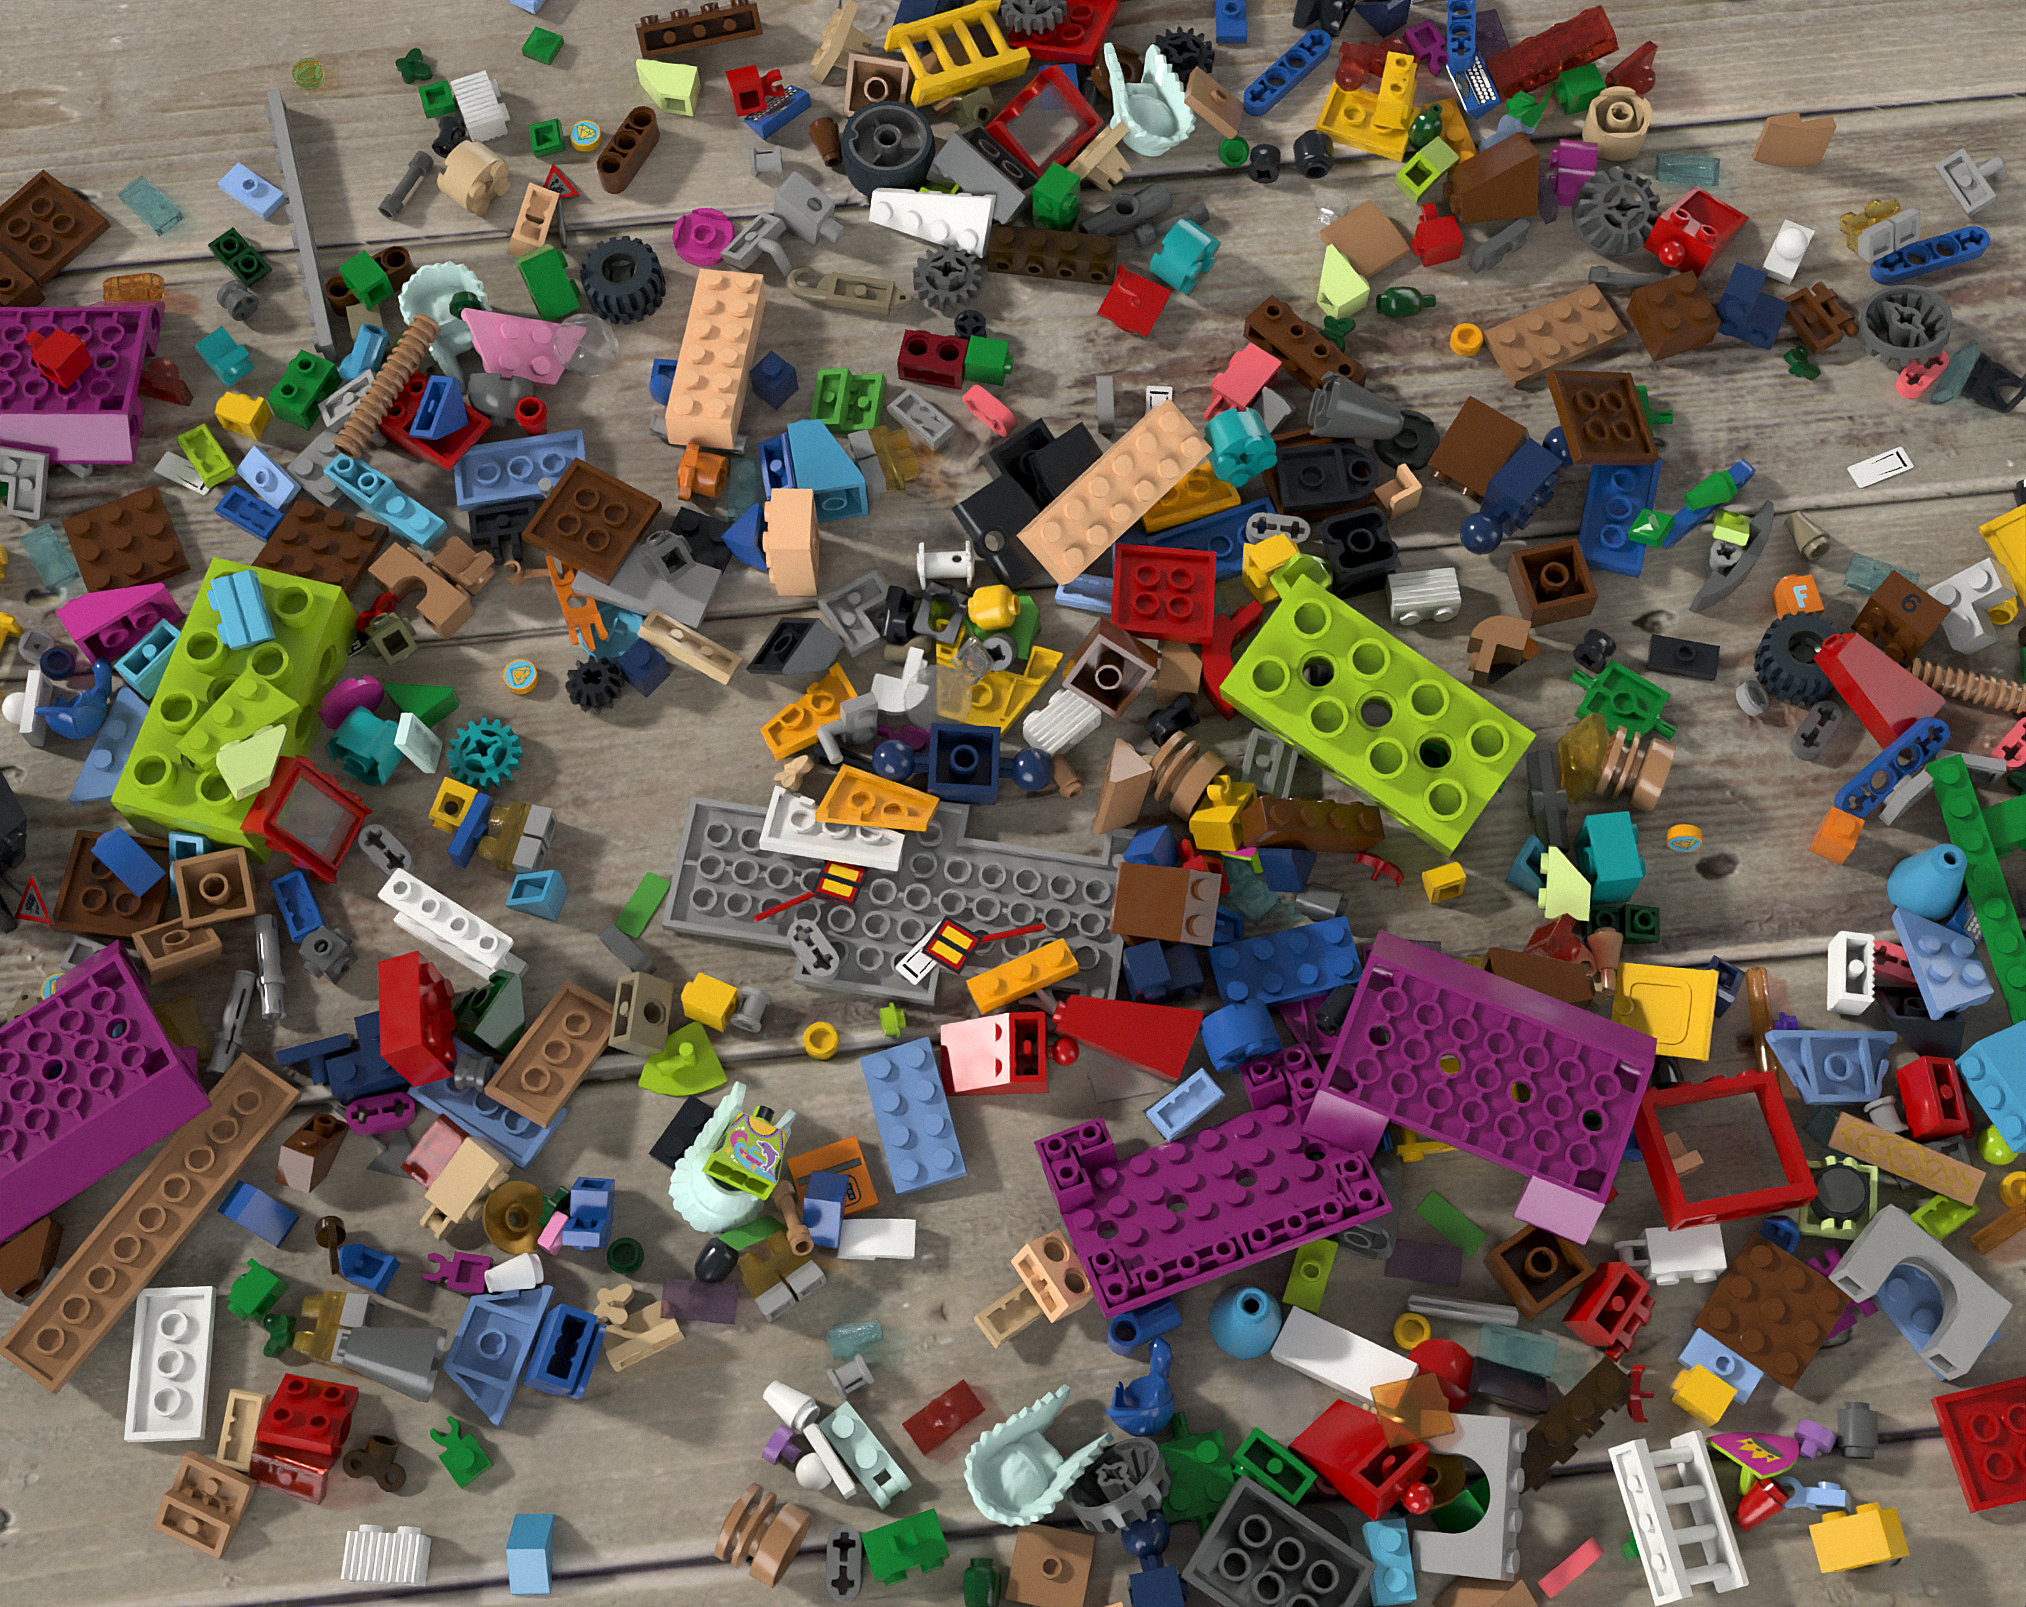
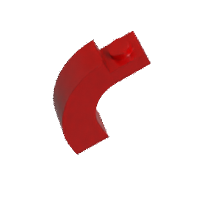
M1256 600L1252 601L1247 607L1244 605L1240 606L1231 615L1230 620L1220 612L1214 619L1212 644H1202L1200 660L1202 662L1200 679L1203 690L1213 707L1228 722L1239 711L1221 698L1219 687L1234 668L1230 656L1233 649L1262 623L1264 608Z

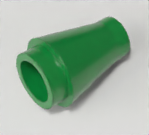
M1727 470L1722 472L1715 471L1692 490L1684 493L1683 497L1687 507L1693 512L1700 508L1731 501L1732 496L1737 494V487Z

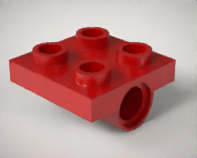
M286 1373L256 1430L257 1441L331 1455L335 1446L343 1445L349 1435L352 1411L359 1398L358 1387Z

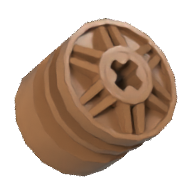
M1619 725L1613 736L1606 742L1595 771L1596 778L1593 793L1603 796L1608 783H1613L1611 800L1616 801L1623 789L1627 788L1630 790L1628 806L1651 813L1668 776L1676 745L1653 738L1646 750L1639 749L1641 733L1635 731L1629 745L1624 744L1627 728Z
M1179 730L1156 752L1149 763L1154 770L1146 794L1151 795L1155 792L1154 800L1162 803L1174 794L1170 803V811L1189 823L1192 814L1196 812L1204 796L1208 794V785L1215 783L1214 776L1227 775L1230 770V763L1210 750L1196 760L1201 744L1195 740L1188 743L1189 736Z
M753 1482L742 1494L741 1498L734 1503L726 1516L720 1530L714 1556L725 1561L734 1551L731 1565L737 1569L746 1562L749 1556L754 1557L749 1575L773 1589L783 1578L794 1560L811 1524L812 1514L791 1502H788L777 1515L774 1514L777 1495L769 1492L761 1501L764 1488Z

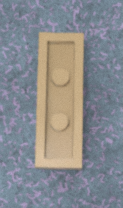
M655 608L642 623L637 633V636L648 641L650 644L659 647L724 685H727L742 660V657Z

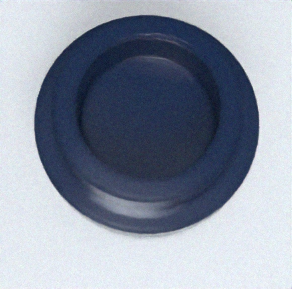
M51 648L41 656V672L50 680H66L75 671V658L71 652L64 648Z

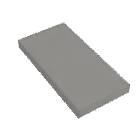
M638 543L609 586L579 570L571 585L572 592L648 616L655 608L698 633L722 577V572L719 569L695 562L696 566L688 570L685 575L667 583L657 576L651 577L641 562L645 558L639 549L642 544Z

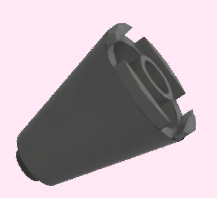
M1328 371L1323 375L1321 380L1326 381L1322 390L1316 388L1309 409L1308 425L1314 426V429L1309 431L1311 435L1332 438L1390 440L1394 435L1400 433L1404 417L1401 416L1398 407L1337 372Z
M1380 1152L1379 1154H1374L1371 1160L1368 1159V1162L1389 1199L1393 1211L1333 1234L1338 1238L1337 1243H1339L1338 1246L1368 1259H1376L1378 1253H1386L1385 1259L1390 1258L1395 1250L1405 1172L1404 1166L1400 1163L1397 1156L1388 1152Z
M352 1327L350 1334L342 1333L337 1356L344 1357L343 1366L418 1402L428 1403L438 1373L437 1369L440 1358H442L448 1330L440 1327Z

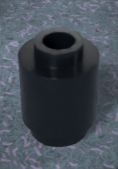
M1344 983L1341 988L1336 987L1314 1013L1317 1020L1315 1023L1317 1028L1326 1036L1333 1037L1335 1035L1339 1037L1354 998L1353 996L1356 991L1354 986Z

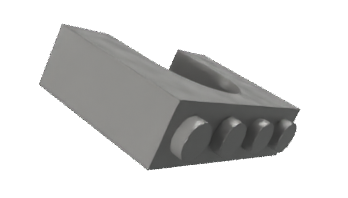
M1890 1204L1874 1213L1828 1278L1854 1301L1860 1303L1876 1294L1896 1265H1909L1927 1274L1941 1294L1943 1316L1938 1328L1926 1343L1919 1356L1950 1381L1968 1373L2013 1305L2003 1297L1996 1287L1987 1284L1978 1277L1965 1261L1957 1259L1947 1251L1939 1239L1926 1233L1916 1225L1908 1213Z
M1421 1411L1420 1442L1430 1449L1429 1453L1467 1456L1478 1463L1489 1481L1490 1503L1483 1519L1474 1528L1466 1532L1450 1534L1414 1530L1412 1546L1413 1570L1514 1582V1573L1518 1572L1520 1566V1554L1518 1549H1516V1536L1522 1527V1512L1518 1508L1519 1492H1522L1525 1482L1524 1471L1520 1468L1521 1452L1525 1451L1527 1444V1434L1523 1428V1421L1507 1417Z

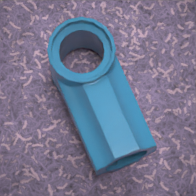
M369 323L361 324L352 353L345 357L340 365L339 376L349 383L368 369H371L376 374L382 369L379 366L390 337L388 331L380 326H374Z

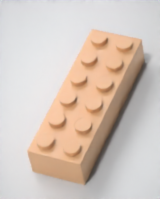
M700 269L665 414V424L670 444L688 445V443H696L700 447L734 450L750 376L749 371L752 367L766 303L764 277L762 274Z
M1167 399L1150 410L1016 536L1060 586L1070 583L1213 449L1171 399Z

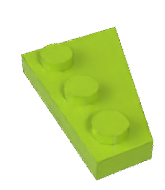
M247 668L175 747L180 753L206 771L216 765L217 753L220 752V748L234 740L246 741L254 737L253 734L257 730L268 725H273L275 728L274 725L290 715L292 718L303 712V709L295 701Z

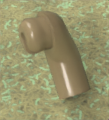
M917 633L905 646L886 644L884 661L905 664L910 647L924 650L923 658L932 649V638L922 633Z

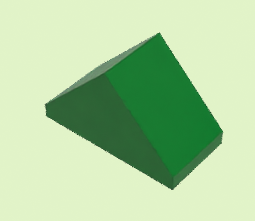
M385 683L384 689L401 714L413 713L429 729L459 708L460 700L453 687Z

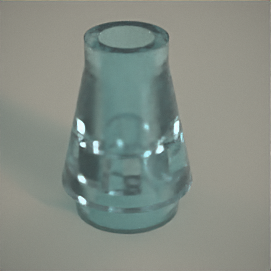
M877 1318L870 1321L835 1324L833 1329L825 1332L828 1348L834 1360L842 1358L846 1361L874 1343L884 1340L882 1328Z

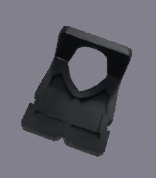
M1977 351L1956 391L1968 400L1970 398L1976 400V404L2006 414L2012 411L2025 398L2026 374L2020 378L2000 363L1993 362L1991 357L1981 351ZM2012 386L2016 388L2022 387V389L2007 404L2001 397L1998 387Z
M937 579L930 580L922 597L913 624V630L945 643L954 644L960 632L965 614L968 612V600L970 597H973L974 593L961 588L956 589L953 585ZM932 601L948 602L956 609L947 628L943 631H935L929 625Z

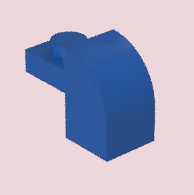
M119 826L112 831L103 833L97 839L96 846L90 850L138 897L142 896L166 874Z
M578 1177L571 1188L570 1219L562 1231V1245H572L577 1250H591L595 1247L607 1248L614 1214L615 1179Z

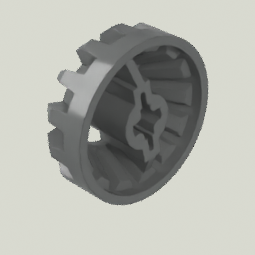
M1620 166L1602 170L1586 180L1578 189L1572 204V222L1580 240L1592 251L1610 257L1623 256L1644 246L1659 216L1662 215L1657 209V204L1661 201L1659 194H1653L1650 188L1651 180L1649 178L1643 180L1638 176V171L1633 168L1623 170ZM1618 186L1619 194L1603 203L1607 192ZM1625 186L1635 190L1642 201H1636L1633 196L1625 193ZM1613 207H1615L1616 210H1621V212H1620V211H1615V209H1613V210H1610V209H1612ZM1643 214L1640 222L1635 227L1628 229L1627 222Z
M1915 285L1890 286L1876 292L1865 302L1859 323V340L1866 346V351L1871 356L1875 357L1881 353V362L1888 365L1891 359L1900 360V367H1907L1910 359H1915L1917 365L1927 363L1928 358L1939 356L1944 345L1948 343L1953 322L1952 312L1947 302L1940 295L1927 288ZM1883 329L1888 332L1887 343L1881 341L1879 337Z
M1146 1438L1126 1439L1103 1449L1104 1453L1094 1463L1085 1468V1473L1078 1477L1075 1483L1068 1488V1503L1086 1529L1106 1534H1114L1117 1528L1128 1531L1131 1529V1522L1139 1518L1145 1522L1147 1520L1146 1513L1151 1508L1159 1509L1161 1507L1162 1497L1168 1496L1172 1471L1158 1446L1152 1440Z

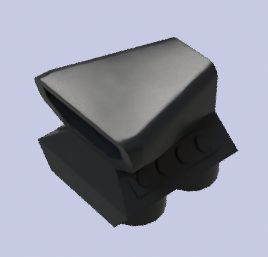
M1297 0L1292 25L1296 28H1306L1319 20L1323 31H1326L1331 38L1338 37L1356 0Z
M1374 506L1328 517L1317 526L1333 569L1331 572L1332 594L1340 600L1385 589L1387 575L1397 574L1395 569L1402 567L1398 557V546L1392 541L1387 529V518L1384 513Z

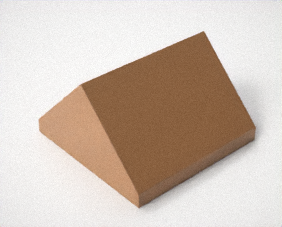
M849 53L843 116L851 117L864 106L879 101H899L900 103L909 104L913 84L912 70L908 62Z
M1116 738L1099 793L1093 834L1101 835L1137 822L1154 770L1123 739Z
M244 846L172 861L184 929L257 914L258 890Z
M182 917L131 934L150 985L219 962L221 959L222 945L210 924L184 929Z
M1515 1573L1514 1582L1461 1576L1431 1604L1433 1607H1538L1522 1578Z

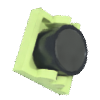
M1835 1156L1826 1157L1822 1161L1806 1160L1819 1195L1805 1207L1798 1208V1227L1801 1235L1856 1240L1871 1217L1877 1212L1878 1166L1858 1165L1857 1161L1851 1157L1845 1158L1844 1161H1837Z

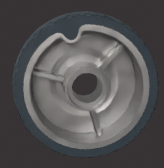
M879 101L864 106L851 116L843 131L842 158L848 179L855 189L863 195L872 198V192L877 188L909 189L919 192L921 187L926 186L927 182H929L926 176L936 153L935 140L927 118L918 109L916 110L915 107H911L903 102L900 103L899 101Z

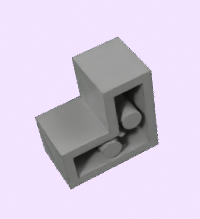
M1990 557L1927 589L1929 595L1951 610L1942 622V625L1952 648L1968 656L1999 641L1987 610L2018 595L2005 565Z

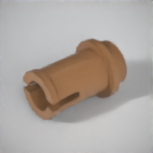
M1063 754L1051 758L1054 764L1053 778L1060 787L1059 793L1061 796H1066L1069 800L1079 796L1085 789L1083 778L1076 776Z

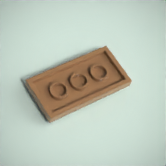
M1595 283L1484 331L1483 342L1512 386L1516 388L1625 339L1627 330Z
M566 979L484 1088L485 1095L547 1129L608 1046L614 1005Z

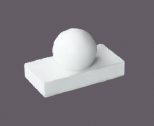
M1785 219L1761 271L1768 273V277L1790 285L1815 231Z
M29 670L25 693H11L2 704L5 719L12 724L20 725L19 733L30 746H43L47 731V723L44 717L34 714V708L50 706L53 685L41 670Z
M812 1423L802 1431L816 1453L807 1454L799 1460L796 1467L798 1483L806 1490L819 1491L824 1489L833 1479L845 1500L857 1493L856 1485L818 1425Z

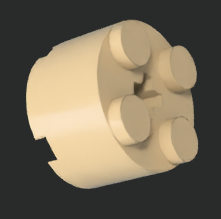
M1622 86L1609 87L1601 91L1600 95L1592 100L1583 126L1582 136L1584 142L1598 144L1597 160L1622 161L1634 159L1641 150L1652 121L1653 113L1649 101L1645 97L1642 100L1635 95V90Z
M474 139L473 143L465 140L456 146L444 161V164L448 166L445 174L443 175L439 172L437 179L439 190L468 212L474 213L478 217L486 213L490 205L489 202L496 195L502 196L507 192L511 183L507 179L508 163L477 139Z

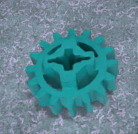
M484 717L479 726H476L472 720L468 721L469 730L464 731L458 728L456 731L460 738L458 740H449L453 750L446 752V756L449 762H451L448 766L452 774H456L455 777L458 782L462 784L467 781V785L472 788H476L478 784H481L483 791L488 792L489 785L494 783L500 789L502 788L500 780L505 778L508 781H512L513 777L510 771L521 769L519 761L516 759L523 758L524 754L519 747L521 742L518 735H514L510 725L503 728L499 719H496L492 725H489L486 717ZM488 752L487 756L482 757V754Z

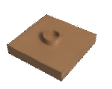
M1196 66L1189 76L1184 103L1228 139L1232 140L1239 133L1244 103Z
M1034 1523L1025 1526L1019 1525L1005 1601L1034 1607H1083L1096 1536Z

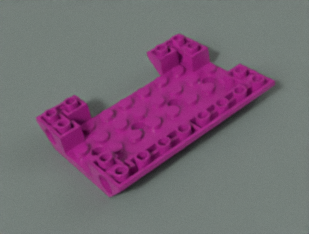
M99 301L86 307H0V446L49 454V464H135L145 413L137 392L144 357L156 356L165 310L164 301ZM59 328L69 335L72 333L77 334L87 343L88 347L86 350L93 362L68 389L43 376L40 370L36 368L37 365L31 356L32 352L30 350L33 346L24 340L32 330L47 339ZM108 360H115L112 366L100 368Z
M1379 929L1354 993L1353 1001L1301 1132L1353 1153L1363 1150L1366 1158L1371 1160L1388 1121L1527 1176L1529 1179L1524 1183L1512 1217L1584 1246L1606 1204L1654 1066L1657 1038ZM1375 1027L1385 1029L1389 1034V1043L1385 1046L1374 1045L1369 1038V1031ZM1445 1055L1454 1056L1460 1064L1459 1072L1456 1074L1445 1073L1440 1067V1058ZM1516 1083L1526 1085L1531 1093L1530 1100L1525 1103L1514 1100L1511 1095L1512 1085ZM1585 1112H1595L1600 1116L1602 1127L1599 1131H1590L1585 1128L1582 1122Z
M119 939L58 977L53 995L0 1028V1245L213 1106L182 1049L169 1040L147 1000L151 993L125 946ZM120 1023H127L126 1032L119 1038H113L114 1028ZM57 1064H63V1071L60 1076L49 1080L51 1068Z
M1306 1042L1238 1066V1071L1253 1111L1175 1139L1170 1143H1164L1118 1161L1113 1140L1102 1117L1034 1141L1054 1201L1099 1310L1106 1319L1393 1211V1207L1363 1150L1353 1153L1301 1132L1323 1076ZM1312 1152H1322L1326 1155L1319 1161L1307 1159V1156ZM1245 1177H1252L1257 1180L1250 1187H1242L1238 1184ZM1176 1203L1188 1205L1180 1213L1169 1211V1208ZM1106 1229L1118 1230L1117 1235L1111 1239L1100 1237V1234Z

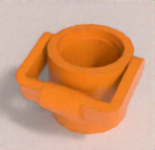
M688 443L678 470V500L690 502L692 492L719 498L725 488L728 477V458L699 451V444Z

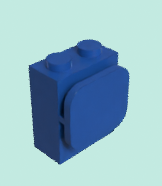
M563 1303L548 1311L522 1385L555 1396L566 1394L568 1398L574 1400L581 1398L590 1379L607 1325L602 1322L596 1323L597 1315Z

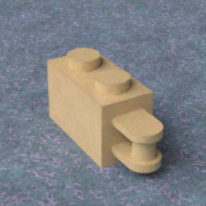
M467 1137L424 1197L432 1205L422 1217L420 1225L425 1229L429 1227L435 1232L434 1237L442 1241L451 1233L456 1224L471 1223L478 1220L483 1215V1209L489 1195L497 1187L508 1181V1172L514 1163L483 1137ZM441 1212L447 1215L445 1220L439 1216Z

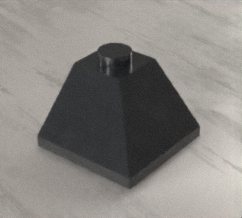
M782 617L746 670L751 674L792 675L824 671L835 664L839 657L838 653L845 643L819 618Z
M1875 986L1872 989L1875 992L1873 995L1890 1025L1920 1058L1922 1056L1953 1058L1954 1060L1959 1058L1966 1023L1960 1012L1956 1013L1954 1010L1946 1012L1941 1019L1931 1020L1919 988Z

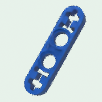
M1448 0L1447 60L1448 66L1455 71H1466L1475 65L1476 0ZM1460 10L1469 11V13L1466 15L1454 14L1455 12ZM1461 31L1469 33L1467 36L1458 37L1454 35L1455 33ZM1458 49H1465L1464 56H1459Z
M1319 29L1311 30L1244 91V111L1251 116L1258 117L1271 110L1328 57L1332 41L1330 35L1326 31ZM1294 59H1300L1305 63V66L1294 68L1289 62ZM1277 77L1283 79L1285 84L1277 87L1271 85L1269 80Z
M1969 226L1915 242L1875 260L1871 265L1870 274L1874 281L1887 285L1970 261L1982 256L1990 243V237L1983 228ZM1946 246L1952 251V255L1943 256L1939 254L1936 247ZM1911 254L1918 255L1922 258L1923 264H1913L1908 260L1907 256Z
M1741 459L1727 471L1731 474L1737 491H1739L1753 477L1756 469L1745 459ZM1723 503L1700 508L1693 512L1689 510L1687 505L1673 516L1675 525L1661 545L1667 550L1673 547Z
M1930 716L1919 719L1838 791L1834 799V806L1858 818L1866 816L1894 791L1893 788L1908 774L1911 776L1944 747L1950 737L1948 725L1943 720ZM1929 727L1935 728L1933 730L1935 737L1932 740L1927 738L1930 735L1927 730ZM1914 740H1918V741H1920V742H1919L1918 745H1917V744L1914 743L1913 741H1914ZM1909 747L1912 751V758L1906 765H1900L1898 754L1903 748ZM1883 770L1886 774V781L1883 786L1875 789L1872 786V777L1876 772ZM1861 787H1863V789H1865V790H1866L1867 792H1869L1871 795H1870V796L1864 795L1865 791L1862 790ZM1851 796L1856 798L1855 804L1857 806L1854 809L1849 808L1851 805L1849 798Z

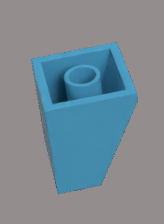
M802 419L796 423L787 424L798 489H813L818 523L869 515L864 476L820 419Z

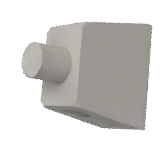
M793 171L777 190L774 216L783 220L787 227L786 231L811 245H816L823 235L837 243L846 229L844 225L833 219L834 201L796 171Z

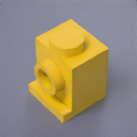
M227 391L224 396L219 398L214 412L223 429L256 441L260 439L273 416L264 398L258 396L257 400L246 394L236 395Z
M444 777L428 815L429 819L434 820L432 826L449 834H452L454 829L458 830L475 799L477 789ZM448 803L456 804L458 807L457 813L453 815L447 814L444 810L445 805Z

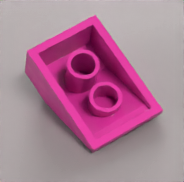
M163 583L87 593L79 598L68 601L64 607L55 611L75 643L93 666L100 657L107 658L111 663L125 655L148 632H152L153 627L163 618L172 625L186 618Z

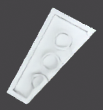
M877 188L872 192L869 221L946 247L955 245V250L961 251L965 249L967 254L983 258L987 254L996 195L972 196V193H958L956 195L942 194L941 191L924 193L909 189Z
M775 785L759 841L760 849L898 871L905 844V835L882 827L815 821L816 811L819 808L818 805H815V800L805 796L797 798L787 794L786 789Z

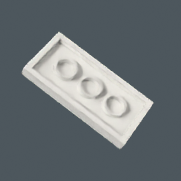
M215 1287L145 1288L137 1296L125 1441L205 1440L217 1293Z

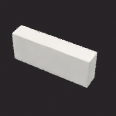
M1293 1306L1271 1350L1274 1360L1397 1418L1419 1372L1417 1363L1296 1306Z

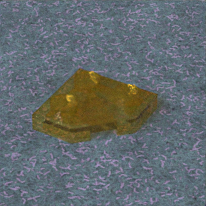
M1589 714L1558 739L1562 787L1566 788L1568 804L1576 805L1594 791L1608 742V731L1605 728L1604 714Z

